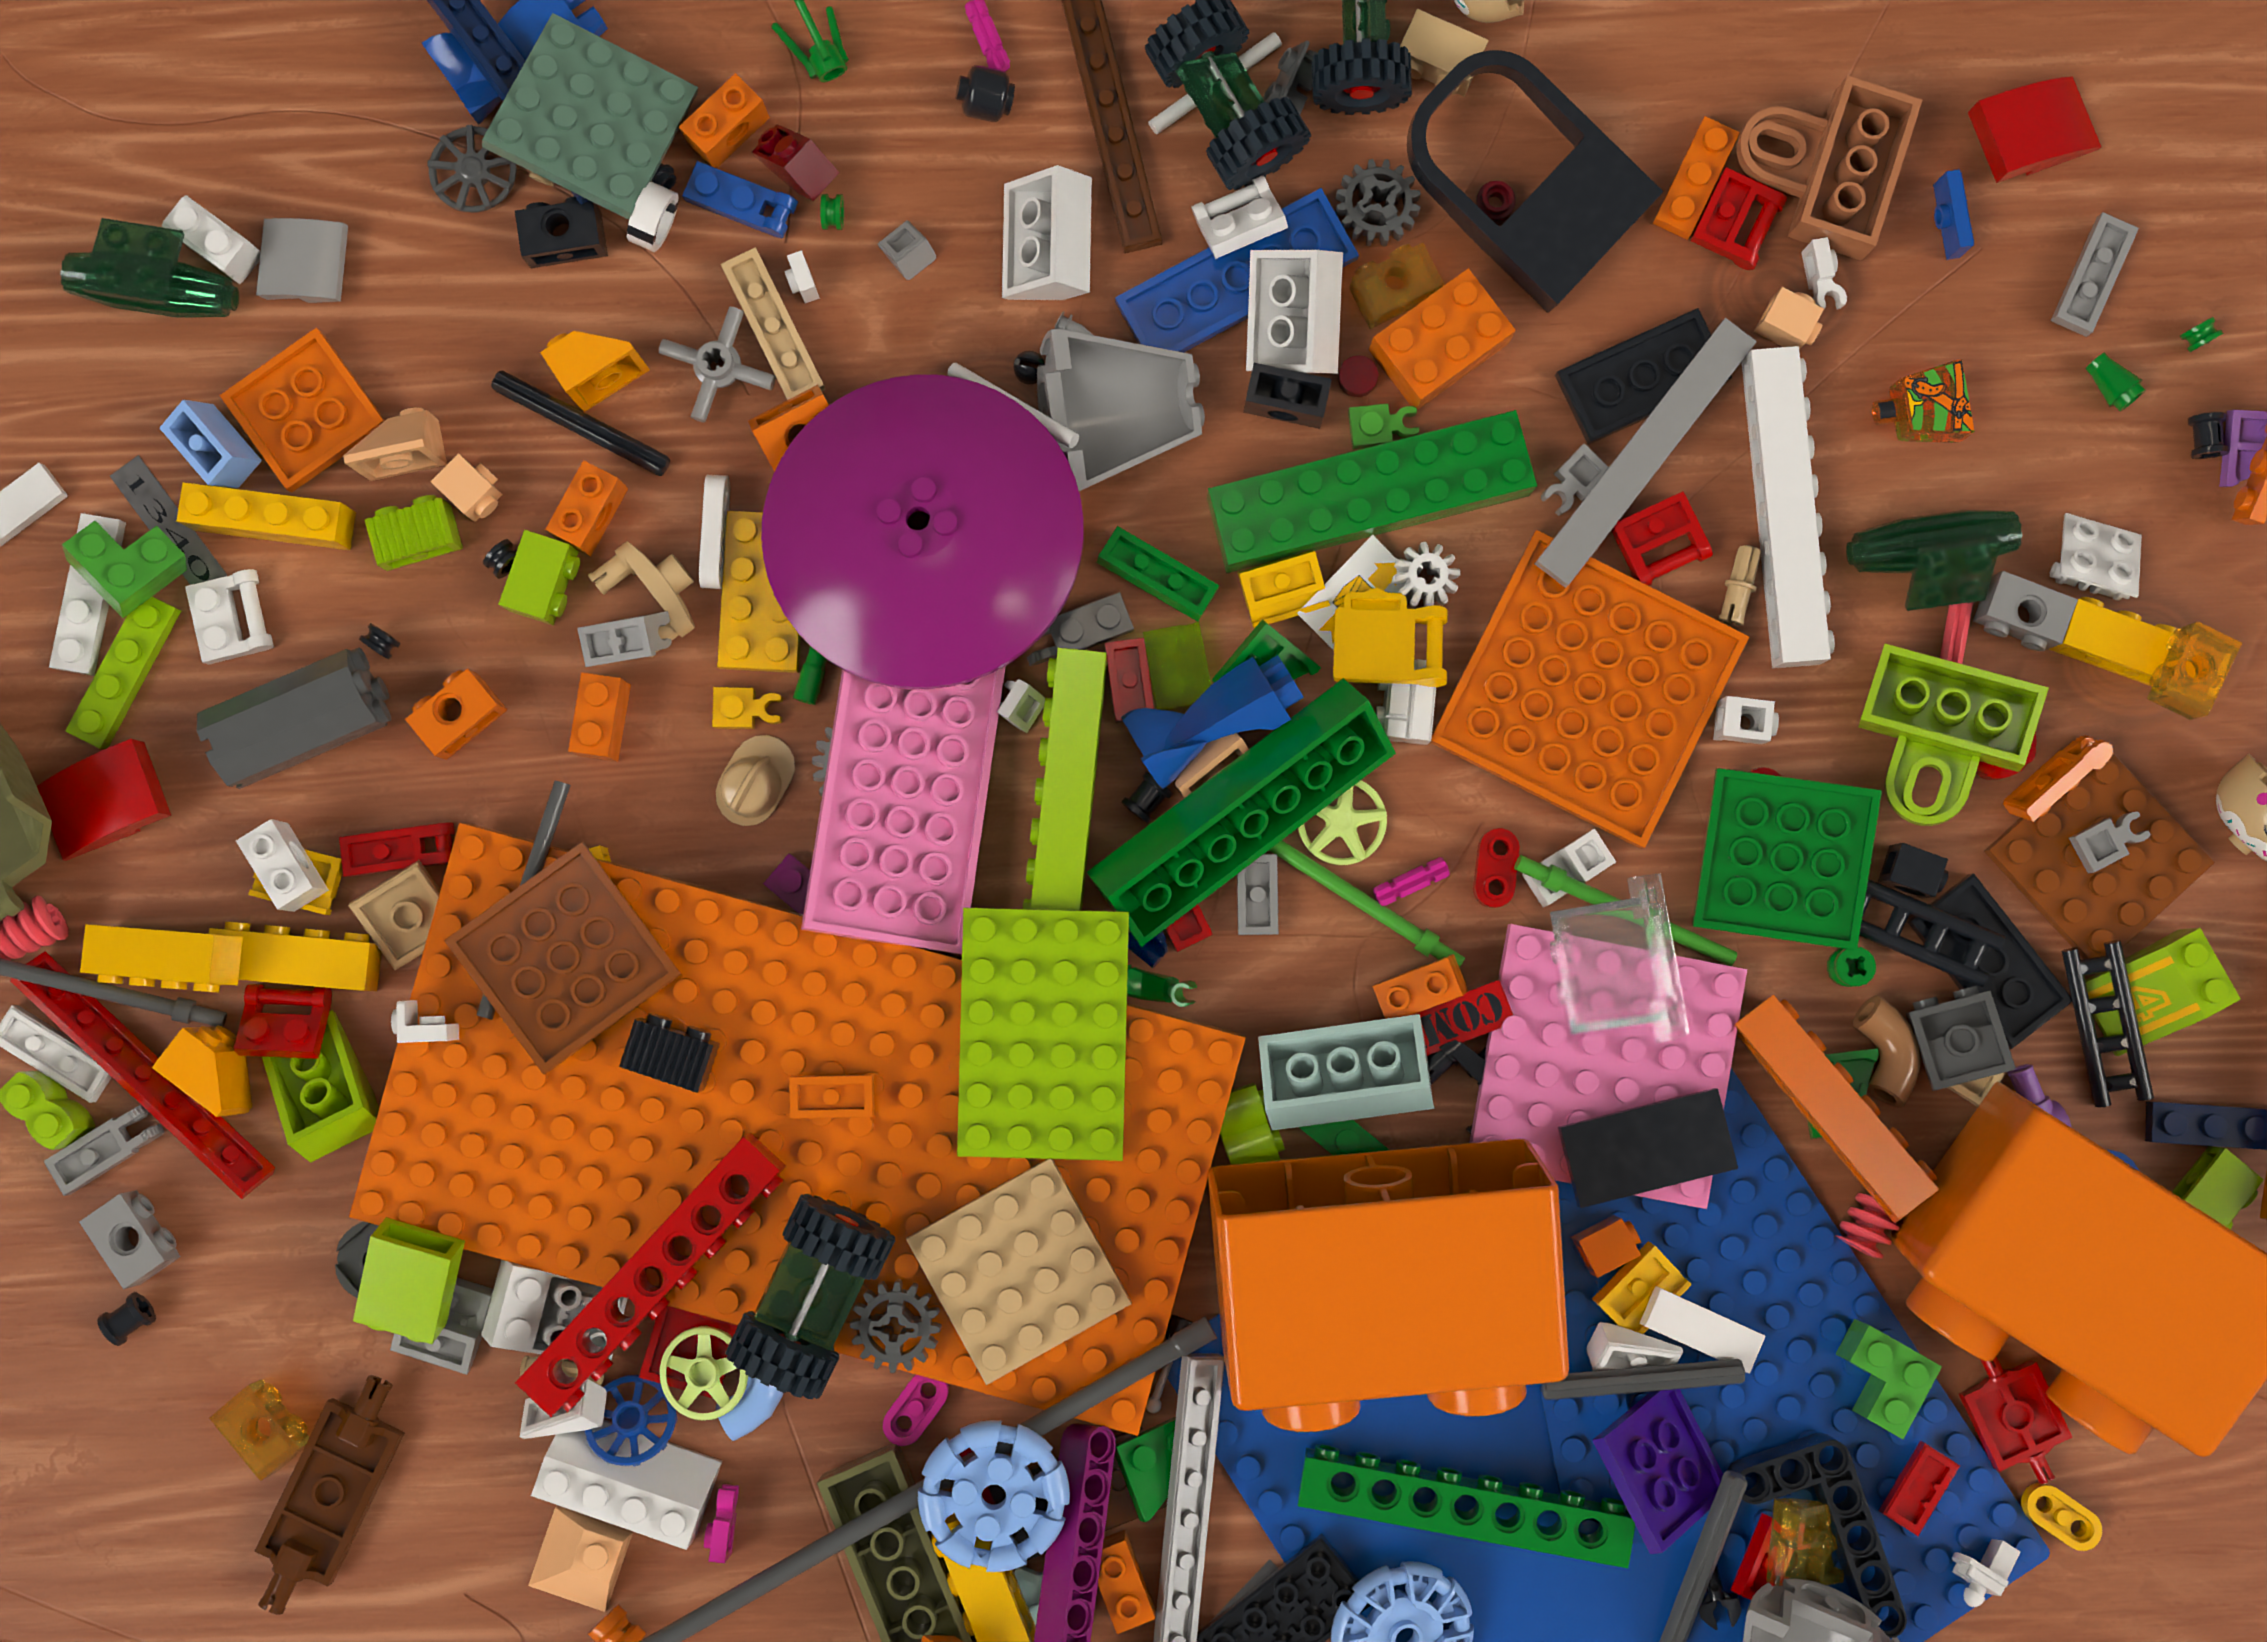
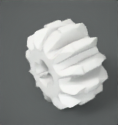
M1426 542L1420 543L1418 553L1413 548L1408 547L1404 551L1407 560L1397 559L1394 564L1397 570L1404 573L1395 574L1392 577V583L1405 584L1398 593H1402L1405 596L1409 593L1413 595L1409 606L1412 608L1417 606L1420 599H1423L1424 607L1434 605V599L1443 606L1448 602V596L1445 592L1454 594L1458 589L1456 583L1451 580L1460 576V569L1448 568L1455 560V556L1450 554L1442 559L1439 555L1443 551V546L1440 544L1435 547L1432 553H1429V547ZM1423 568L1427 569L1428 575L1435 576L1430 584H1426L1424 578H1418Z

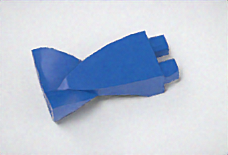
M519 0L498 22L500 28L525 61L552 13L597 36L602 35L608 29L594 6L578 17L574 16L571 10L586 0ZM437 34L422 42V45L454 88L474 120L478 124L483 122L500 104L502 99L453 34Z
M1278 655L1261 666L1252 657L1214 682L1190 706L1185 714L1167 710L1141 708L1132 710L1121 718L1144 756L1141 758L1142 762L1158 785L1164 789L1180 775L1208 742L1243 731L1255 729L1275 730L1291 720L1285 709L1303 699L1304 696Z

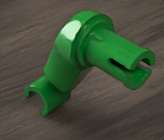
M1132 964L1128 965L1127 997L1155 1002H1173L1180 1007H1186L1196 1002L1194 1000H1187L1183 996V988H1197V984L1194 981L1188 980L1179 983V979L1142 970L1137 967L1133 968Z

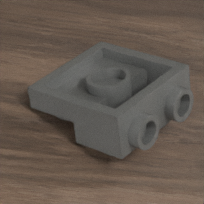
M1977 986L1953 992L1955 1000L1939 1004L1937 997L1914 1002L1913 1007L1915 1011L1906 1013L1908 1022L1911 1024L1918 1042L1932 1091L2016 1070L1991 991L1979 993Z

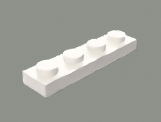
M81 513L77 533L93 521H96L122 546L126 522L119 519ZM71 565L49 667L56 670L95 676L109 604Z

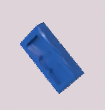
M1959 169L1946 171L1933 184L1937 205L1934 211V220L1936 227L1941 229L1946 260L1960 258L1974 246L1962 172Z

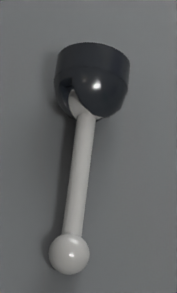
M1171 1314L1165 1334L1166 1340L1170 1339L1174 1333L1194 1322ZM1173 1361L1162 1368L1152 1397L1148 1398L1146 1409L1150 1413H1157L1161 1409L1160 1397Z

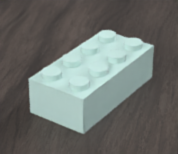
M1420 1014L1258 1037L1265 1111L1272 1130L1434 1109Z

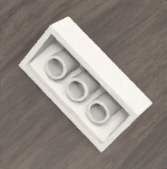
M603 1419L602 1426L593 1428L592 1432L606 1428L613 1423ZM585 1430L556 1434L544 1457L531 1496L687 1550L696 1539L722 1460L668 1442L664 1450H661L651 1459L642 1462L639 1466H619L609 1464L595 1454L589 1446ZM615 1432L596 1440L601 1449L607 1452L618 1434ZM642 1434L637 1438L639 1454L644 1453L655 1445ZM629 1438L624 1440L615 1456L631 1457Z

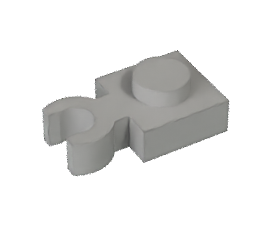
M1584 443L1554 473L1561 481V484L1557 483L1548 487L1542 493L1540 499L1544 502L1552 494L1559 495L1562 498V505L1555 513L1560 516L1571 508L1574 500L1573 495L1575 494L1583 501L1609 467Z
M2139 812L2123 814L2118 818L2115 826L2110 818L2103 819L2069 837L2088 873H2094L2129 855L2130 853L2124 843H2138L2149 838L2151 835L2149 830L2141 831L2137 834H2133L2130 830V823L2132 820L2140 817Z

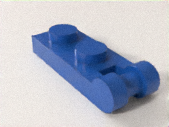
M699 161L696 162L682 195L688 203L781 239L784 238L788 228L785 224L789 214H794L798 205V201L786 193L775 192ZM767 205L774 208L771 217L763 216Z

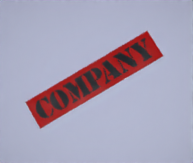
M1500 980L1475 988L1461 997L1416 1013L1420 1014L1427 1056L1441 1051L1439 1047L1445 1043L1454 1040L1462 1043L1502 1028L1504 1020L1514 1015Z

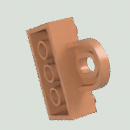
M1847 75L1833 93L1825 119L1783 106L1769 107L1753 115L1738 137L1737 158L1741 168L1749 178L1777 191L1800 198L1787 237L1808 244L1814 239L1828 237L1830 249H1834L1838 254L1862 261L1877 245L1923 100ZM1767 135L1790 143L1794 148V157L1783 158L1761 150L1757 145V137Z

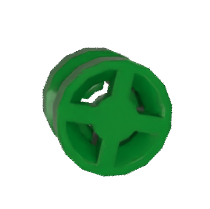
M1858 947L1857 950L1840 948L1830 955L1827 961V971L1834 983L1845 987H1859L1873 979L1876 972V962L1873 955L1862 947ZM1857 960H1858V962H1857V964H1858V969H1859L1860 971H1858V970L1856 969V964H1855V962H1856Z

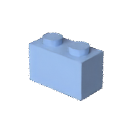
M182 400L159 428L207 485L239 488L262 461L214 404Z

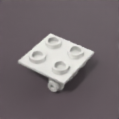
M2065 513L2061 562H2055L2052 565L2050 577L2055 578L2058 584L2064 583L2074 587L2079 582V590L2085 591L2090 586V593L2106 595L2117 601L2122 598L2129 599L2130 596L2137 598L2139 596L2142 535Z

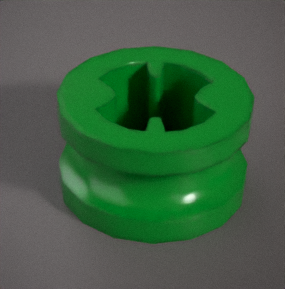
M822 194L820 204L822 230H828L829 226H835L837 230H843V194H837L835 198H830L828 194Z
M2214 317L2180 335L2182 340L2189 342V347L2187 348L2189 353L2224 334L2222 330L2214 328V322L2216 321Z

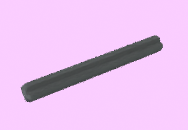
M1728 1359L1568 1373V1376L1563 1381L1541 1384V1392L1544 1399L1557 1400L1742 1384L1745 1381V1368L1741 1360Z
M1727 1470L1722 1477L1660 1642H1687L1748 1485L1745 1476L1741 1473Z

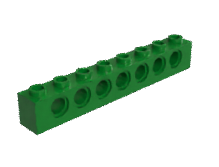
M1317 1444L1315 1449L1306 1448L1298 1492L1299 1507L1629 1568L1635 1523L1624 1502L1621 1500L1605 1497L1602 1498L1601 1502L1585 1500L1584 1494L1571 1490H1561L1560 1495L1544 1492L1542 1486L1528 1482H1521L1519 1487L1505 1485L1502 1479L1491 1475H1478V1479L1462 1477L1461 1471L1448 1467H1438L1437 1472L1421 1469V1464L1404 1459L1397 1460L1396 1464L1381 1462L1378 1455L1368 1452H1356V1456L1339 1454L1340 1450L1338 1448L1324 1444ZM1339 1472H1347L1355 1480L1350 1487L1339 1488L1333 1484V1476ZM1383 1479L1391 1481L1395 1485L1394 1491L1387 1496L1376 1494L1372 1487L1377 1481ZM1422 1487L1431 1488L1436 1493L1435 1498L1426 1504L1417 1502L1413 1495ZM1462 1495H1470L1477 1500L1474 1508L1469 1511L1458 1510L1454 1504ZM1503 1503H1512L1518 1507L1516 1514L1509 1519H1502L1495 1513L1497 1508ZM1551 1510L1559 1514L1556 1523L1551 1526L1545 1527L1537 1523L1538 1516L1544 1511ZM1594 1518L1600 1522L1598 1529L1592 1534H1583L1578 1531L1580 1523L1585 1519Z

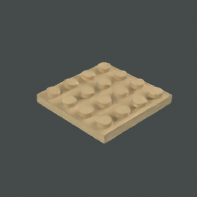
M1053 1159L1042 1161L906 1238L986 1385L1132 1304L1129 1295Z

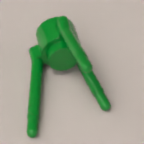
M794 0L815 43L809 49L811 56L808 58L778 23H773L772 29L805 66L811 79L818 77L820 82L825 83L840 77L847 70L845 63L849 61V58L842 45L833 8L828 6L826 14L834 45L829 40L822 39L804 0Z

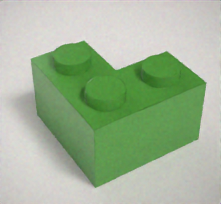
M93 521L62 544L65 558L70 565L122 618L126 617L138 606L142 605L187 571L185 554L158 526H155L126 549H123L96 521Z
M1854 1319L1836 1355L1871 1375L1852 1411L1897 1437L1904 1439L1942 1366L1874 1327Z

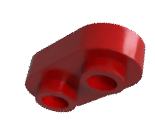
M1503 828L1490 830L1481 837L1478 843L1473 892L1477 901L1488 908H1498L1508 904L1515 893L1517 870L1514 867L1519 857L1520 845L1517 837L1509 830ZM1496 841H1502L1506 845V853L1502 856L1497 855L1493 850V845ZM1492 880H1497L1502 885V891L1499 895H1493L1489 891V883Z

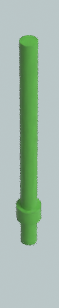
M1283 840L1269 850L1414 943V949L1426 957L1431 954L1435 958L1441 959L1454 954L1459 968L1465 960V957L1440 942V936L1427 928L1423 931L1389 908L1381 906L1378 901Z
M1520 855L1515 863V870L1541 881V886L1556 893L1559 890L1564 891L1728 966H1732L1737 958L1736 951L1569 877L1566 870L1551 864L1547 867L1523 855Z

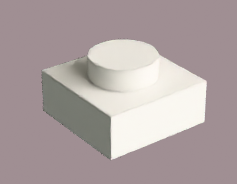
M802 250L787 255L791 269L784 272L792 293L800 291L805 304L820 299Z

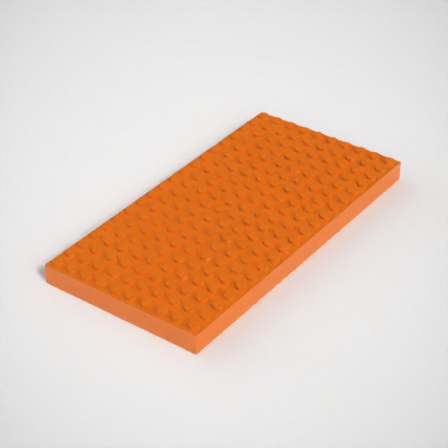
M459 823L410 1000H417L418 1025L419 1017L445 1016V1024L459 1023V1040L397 1043L349 1214L350 1218L380 1225L387 1217L465 1240L463 1248L465 1250L603 1288L745 1135L752 1133L786 1165L779 1174L784 1181L767 1199L762 1194L758 1196L750 1205L755 1210L752 1216L739 1229L732 1224L722 1235L727 1240L725 1245L710 1260L704 1255L693 1266L699 1272L682 1290L675 1286L667 1294L666 1298L670 1301L668 1306L739 1325L745 1312L748 1313V1311L762 1312L769 1317L773 1315L779 1317L784 1322L789 1321L793 1323L822 1263L818 1262V1259L805 1255L803 1250L794 1248L791 1242L784 1239L782 1233L800 1195L810 1194L813 1197L814 1195L820 1196L826 1201L829 1199L840 1206L844 1205L856 1213L867 1216V1219L880 1224V1227L889 1230L890 1234L894 1235L896 1239L878 1278L875 1280H867L861 1276H851L846 1271L840 1272L835 1270L833 1266H829L800 1329L812 1332L811 1335L814 1337H820L825 1341L824 1344L831 1345L835 1352L862 1359L860 1355L865 1349L864 1344L853 1345L852 1339L860 1331L850 1328V1322L853 1319L861 1318L853 1309L857 1303L868 1305L863 1296L868 1289L878 1295V1285L880 1282L885 1281L889 1289H893L897 1279H902L903 1289L909 1290L914 1282L917 1283L918 1290L916 1294L919 1297L930 1293L932 1296L926 1305L928 1308L939 1307L940 1310L939 1314L932 1318V1322L942 1324L940 1332L930 1335L938 1341L935 1349L924 1347L928 1354L927 1360L923 1363L914 1357V1367L912 1370L907 1371L903 1363H899L898 1370L1046 1410L1164 1342L1207 1183L1208 1171L1211 1168L1246 1037L1243 1034L1127 1003L1123 1161L1053 1160L1129 1295L1132 1304L986 1385L906 1238L1046 1159L957 1156L962 958L912 946L801 930L804 914L614 862L596 859L682 975L550 1072L543 1074L496 1010L493 1019L476 1015L483 992L444 941L520 886L534 841L475 824ZM550 846L543 869L569 850ZM648 1013H654L672 1019L671 1027L686 1032L688 1026H693L712 1033L710 1040L718 1042L720 1045L703 1091L698 1093L619 1067L635 1019H647ZM874 1074L875 1116L790 1119L789 1077ZM735 1174L731 1178V1188L738 1195H747L749 1182L744 1176ZM705 1205L702 1212L704 1220L710 1225H719L721 1220L719 1210L712 1205ZM676 1236L674 1241L676 1251L684 1256L691 1255L692 1244L690 1240L684 1236ZM653 1266L647 1268V1280L654 1286H662L664 1281L662 1272ZM889 1300L879 1303L872 1310L871 1315L883 1314L887 1311ZM906 1303V1307L915 1316H921L912 1304ZM893 1317L890 1323L887 1324V1326L893 1327L894 1334L897 1335L903 1327H906L899 1325L897 1317ZM872 1336L873 1340L881 1348L885 1349L883 1342L877 1336ZM922 1336L906 1340L903 1352L917 1345ZM870 1355L869 1357L862 1360L874 1363L876 1358L873 1355ZM882 1363V1365L889 1367V1363ZM1155 1372L1074 1418L1138 1436Z

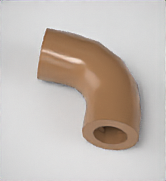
M1875 995L1868 999L1858 1010L1853 1020V1026L1868 1037L1878 1048L1879 1063L1868 1083V1091L1880 1101L1901 1108L1904 1107L1910 1097L1920 1072L1919 1045L1911 1024L1894 1006L1882 997Z

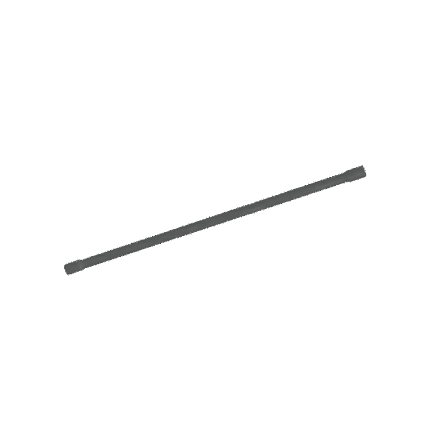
M1206 1316L1174 1333L1165 1342L1020 1425L1043 1436L1179 1357L1187 1356L1217 1339V1336ZM998 1441L995 1453L1009 1455L1011 1454L1013 1444ZM972 1451L961 1458L966 1462L976 1454ZM924 1479L639 1642H682L917 1508L918 1489L923 1487ZM941 1480L939 1490L946 1491L952 1488L954 1480Z

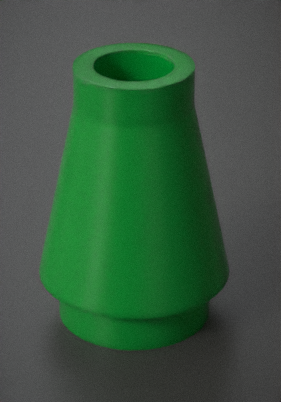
M2105 352L2095 358L2085 368L2092 376L2109 407L2115 406L2119 412L2131 405L2146 391L2140 384L2142 382L2141 378L2109 358Z

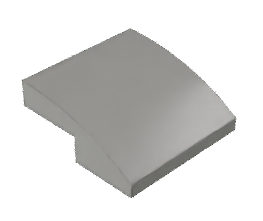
M264 219L256 295L266 300L299 298L308 303L341 302L348 225L341 222L313 219Z
M457 1277L447 1324L434 1343L414 1342L405 1336L394 1334L390 1350L467 1375L472 1367L482 1339L481 1334L493 1289Z

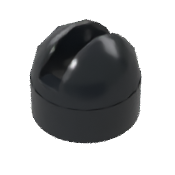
M1024 351L1014 361V373L1020 382L1035 384L1037 383V369L1019 364L1022 360L1039 364V367L1044 366L1045 363L1037 352Z

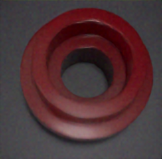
M1490 181L1484 184L1476 197V205L1494 221L1508 217L1516 203L1513 189L1502 181ZM1498 197L1502 205L1500 207L1491 206L1489 198Z

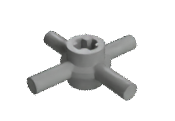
M729 307L718 340L708 342L698 350L667 339H662L660 343L659 354L692 364L696 376L702 382L690 416L699 422H706L717 388L727 387L736 379L768 390H772L774 387L775 375L742 365L740 356L733 347L744 312L738 308ZM721 358L725 364L723 367L717 366L716 371H713L710 367L711 363L715 362L718 364V360Z

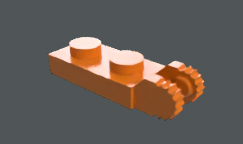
M2080 735L2079 738H2076V741H2072L2062 751L2059 750L2005 798L2003 805L2010 814L2034 822L2037 818L2048 813L2051 806L2066 792L2076 788L2081 779L2092 769L2104 767L2106 762H2109V759L2112 758V754H2114L2112 752V745L2104 740L2099 739L2098 741L2094 740L2093 737Z

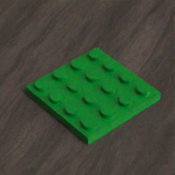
M1716 768L1692 926L1857 950L1882 790Z

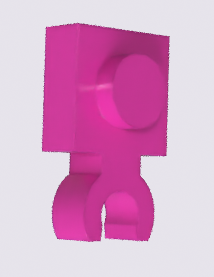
M723 1484L722 1488L718 1489L716 1518L713 1523L707 1524L704 1537V1548L710 1549L708 1562L725 1564L732 1554L737 1516L735 1510L739 1494V1486Z

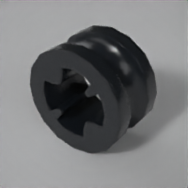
M508 539L496 544L483 560V564L487 568H494L493 574L498 579L509 574L517 550L512 549L513 543Z
M370 623L368 625L369 633L361 635L359 640L378 654L390 659L392 656L390 650L393 647L398 648L401 643L379 627Z

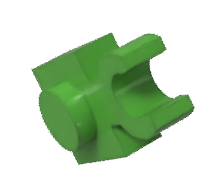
M1388 404L1350 407L1348 417L1352 450L1392 442V434H1397L1401 438L1418 435L1419 428H1407L1402 422V419L1405 417L1415 416L1417 408L1406 406L1401 408L1397 414L1390 415Z

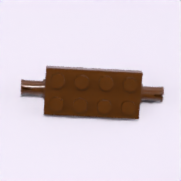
M369 1375L354 1408L334 1398L327 1400L254 1551L269 1558L273 1564L272 1571L274 1575L258 1603L259 1607L263 1610H266L268 1605H272L269 1610L270 1613L276 1615L283 1614L297 1582L303 1579L315 1580L327 1587L334 1582L405 1432L380 1421L377 1417L389 1391L393 1387L389 1381L385 1380L381 1384L382 1378Z

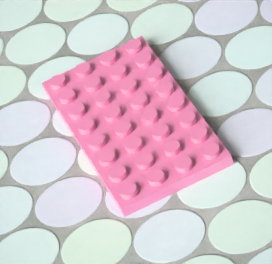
M1006 666L971 682L935 689H904L885 686L864 680L842 669L801 930L912 946L938 953L962 956L963 908H971L999 716L997 711L1000 708Z

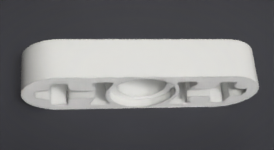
M707 474L705 478L699 560V583L701 588L722 589L726 518L730 504V481L728 475Z

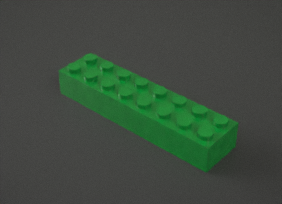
M1517 410L1208 488L1207 502L1227 574L1312 549L1317 551L1368 538L1372 534L1376 536L1528 497L1537 487Z
M1343 678L1291 717L1290 721L1275 729L1086 873L1112 911L1129 912V933L1142 947L1395 755L1396 752L1369 700Z

